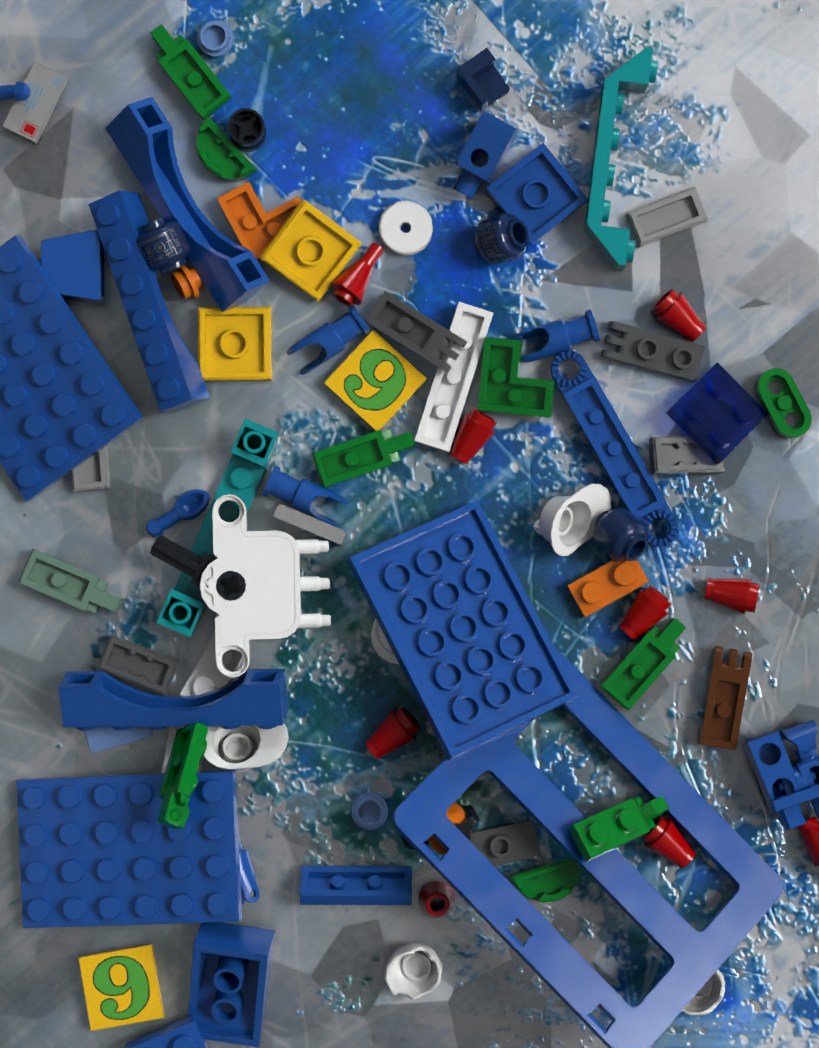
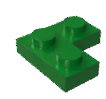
M484 337L478 410L551 418L555 380L519 377L523 340Z

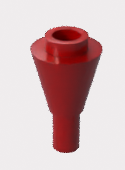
M372 243L361 260L356 261L330 284L334 290L333 296L339 302L346 306H351L352 303L361 305L373 271L372 268L384 252V249L380 245Z

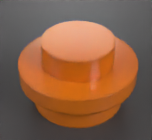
M185 265L177 268V271L171 273L174 287L183 300L189 297L192 299L199 297L198 289L202 288V282L193 267L188 269Z

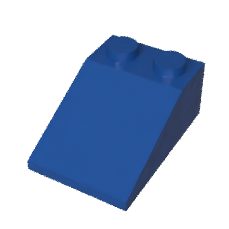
M223 922L200 924L193 945L188 1017L194 1015L204 1039L260 1047L275 930Z

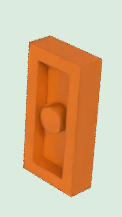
M637 559L625 562L611 560L568 584L567 588L583 616L587 617L643 586L649 580Z

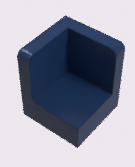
M485 48L458 67L456 75L481 112L507 95L510 90L507 83L494 67L496 59L488 48Z

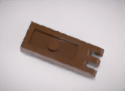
M715 646L698 744L736 751L752 662V652L744 651L742 663L737 665L738 650L729 649L726 663L722 662L723 647Z

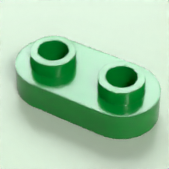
M773 368L764 372L757 380L756 392L775 430L786 438H796L805 434L811 426L812 416L792 376L780 368ZM774 381L779 384L780 391L778 394L769 392L768 384ZM787 414H793L797 418V423L794 427L786 424L785 417Z

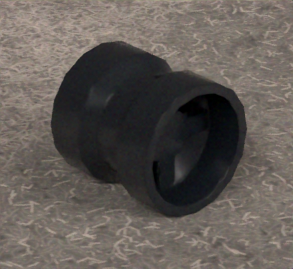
M242 108L231 115L228 122V131L233 144L244 152L258 150L266 140V128L262 116L250 108Z

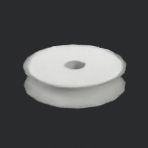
M408 200L399 201L387 207L381 215L379 222L380 239L384 246L392 253L401 256L415 255L424 250L431 240L433 232L432 219L427 210L420 204ZM403 224H408L411 227L408 233L401 231L400 228Z

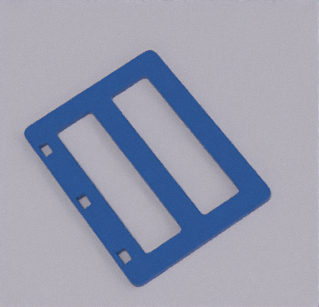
M558 653L580 695L576 699L562 705V707L652 800L663 796L669 807V810L665 811V813L735 884V893L700 932L696 931L617 849L585 862L568 828L587 818L516 746V738L533 720L449 761L445 757L394 810L392 823L396 830L608 1048H650L782 895L783 881L563 654ZM483 772L491 774L670 959V967L635 1007H631L447 818V809ZM432 835L447 850L441 859L424 843ZM514 920L530 935L523 944L507 928ZM597 1006L612 1020L606 1030L590 1014Z

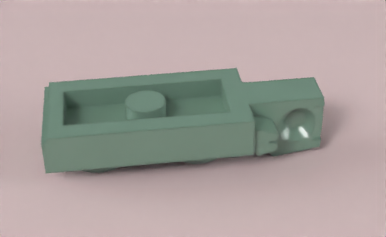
M32 549L18 583L78 609L93 613L97 612L99 606L113 612H118L123 598L106 591L109 583L101 580V577L36 549Z

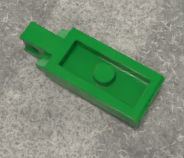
M162 24L150 32L151 37L161 49L155 54L160 66L203 121L207 116L210 117L232 100L231 95L187 39L185 40L181 35L173 39Z
M391 429L385 431L378 430L313 452L312 456L322 486L327 488L392 466L393 463L401 461L398 452L415 447L416 445L411 431L393 437Z
M673 617L662 630L654 626L650 631H647L600 687L629 711L676 657L675 653L680 647L674 641L686 629L685 625Z
M197 722L177 729L159 797L163 801L157 819L158 823L175 830L184 827L190 813L187 805L190 801L189 797L195 790L198 782V776L196 775L198 765L207 749V741L205 739L208 726Z
M663 796L646 804L643 803L641 797L634 800L631 798L573 824L568 829L585 862H588L646 835L651 829L656 827L653 819L661 816L663 812L669 810V807Z

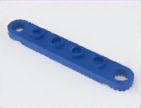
M575 351L561 352L554 358L550 367V374L552 379L555 380V385L624 506L647 527L648 544L655 547L670 544L675 540L679 526L665 498L597 379L591 372L586 360ZM569 359L577 363L579 374L576 378L566 380L560 376L558 367L564 360ZM655 518H663L669 524V533L663 539L654 538L649 531V525Z

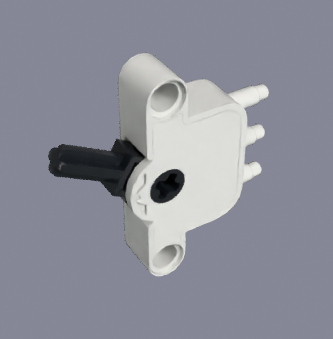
M227 494L218 498L213 505L214 557L206 553L203 558L164 536H159L155 540L150 553L152 556L193 577L190 583L200 588L202 599L211 610L216 612L215 651L217 668L227 677H238L245 673L250 664V640L281 639L290 636L296 629L321 628L331 625L330 615H321L320 613L301 614L300 596L301 591H320L321 589L330 588V579L328 577H300V554L328 552L329 542L327 540L319 541L318 539L295 540L288 533L277 530L247 531V510L245 504L236 495ZM228 501L235 502L240 507V516L233 522H225L219 514L222 504ZM235 575L239 578L237 584L242 589L239 594L232 592L230 596L224 594L226 587L221 584L224 578L230 580ZM232 649L241 652L244 658L243 666L235 671L227 669L223 664V655Z

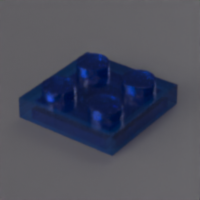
M718 362L666 412L717 465L768 415Z

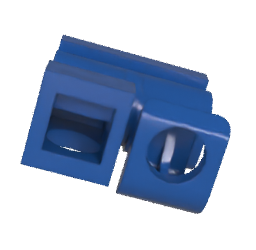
M814 720L748 741L742 745L746 757L750 759L769 812L770 814L776 812L785 831L806 824L799 806L801 803L811 801L816 817L819 819V754L816 753L817 746L815 741L818 727ZM784 740L793 743L797 748L794 752L799 761L794 765L790 763L782 742Z

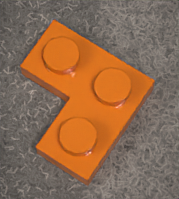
M249 181L217 198L242 247L251 250L257 261L261 260L259 258L261 253L301 201L299 196L266 213Z

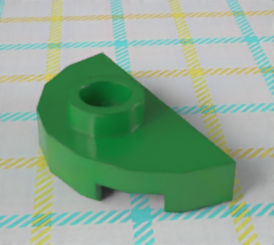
M207 116L199 126L196 140L197 153L205 168L216 177L230 181L246 179L256 173L257 169L212 119Z
M571 857L511 874L510 877L516 888L528 898L541 903L555 902L572 892V889L579 881L583 869Z

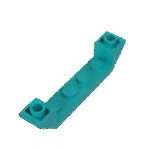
M652 48L643 49L604 80L601 88L584 231L616 271H623L626 262H633L635 240H629L630 229L601 226L602 222L608 223L611 201L605 200L606 186H613L615 165L609 164L611 150L617 151L620 129L614 128L615 114H622L624 93H619L618 90L645 93L649 82L655 83L658 61L652 60Z
M246 418L244 419L230 451L232 453L231 459L192 546V552L203 558L206 553L214 557L212 510L214 503L221 496L231 494L239 497L245 504L248 515L267 471L279 436L278 432ZM232 501L222 504L219 510L221 519L225 522H233L240 516L239 505ZM181 572L175 588L171 589L156 623L191 637L207 605L202 599L200 588L190 583L193 577Z

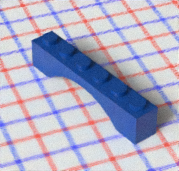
M150 97L128 104L105 128L165 223L176 221L180 224L191 247L187 258L221 311H227L247 302L270 282L266 273L251 250L236 244L224 236L207 220L194 202L178 166L172 126L154 98Z
M119 190L88 204L160 412L180 411L210 399L200 366L178 333L163 299L156 273L148 267L137 244L138 237L144 234L141 226L149 223L140 194Z
M248 669L236 680L217 690L201 695L184 697L159 696L139 691L119 682L104 671H67L58 686L63 727H76V729L81 731L92 730L96 727H112L114 730L148 727L151 730H162L169 726L185 727L197 722L206 726H221L223 729H236L241 726H257L261 729H272L277 726H283L289 710L285 669Z

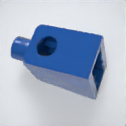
M483 111L456 162V165L463 170L453 189L472 199L482 180L490 184L518 135L517 129ZM480 152L488 154V159L483 167H477L473 163L477 153Z
M91 230L42 240L41 258L36 259L62 298L106 305L105 251L98 231Z

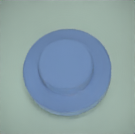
M212 20L206 22L198 31V46L207 56L215 58L224 56L233 46V33L230 27L222 21Z
M364 793L353 802L351 809L352 818L363 829H377L387 819V803L376 793Z

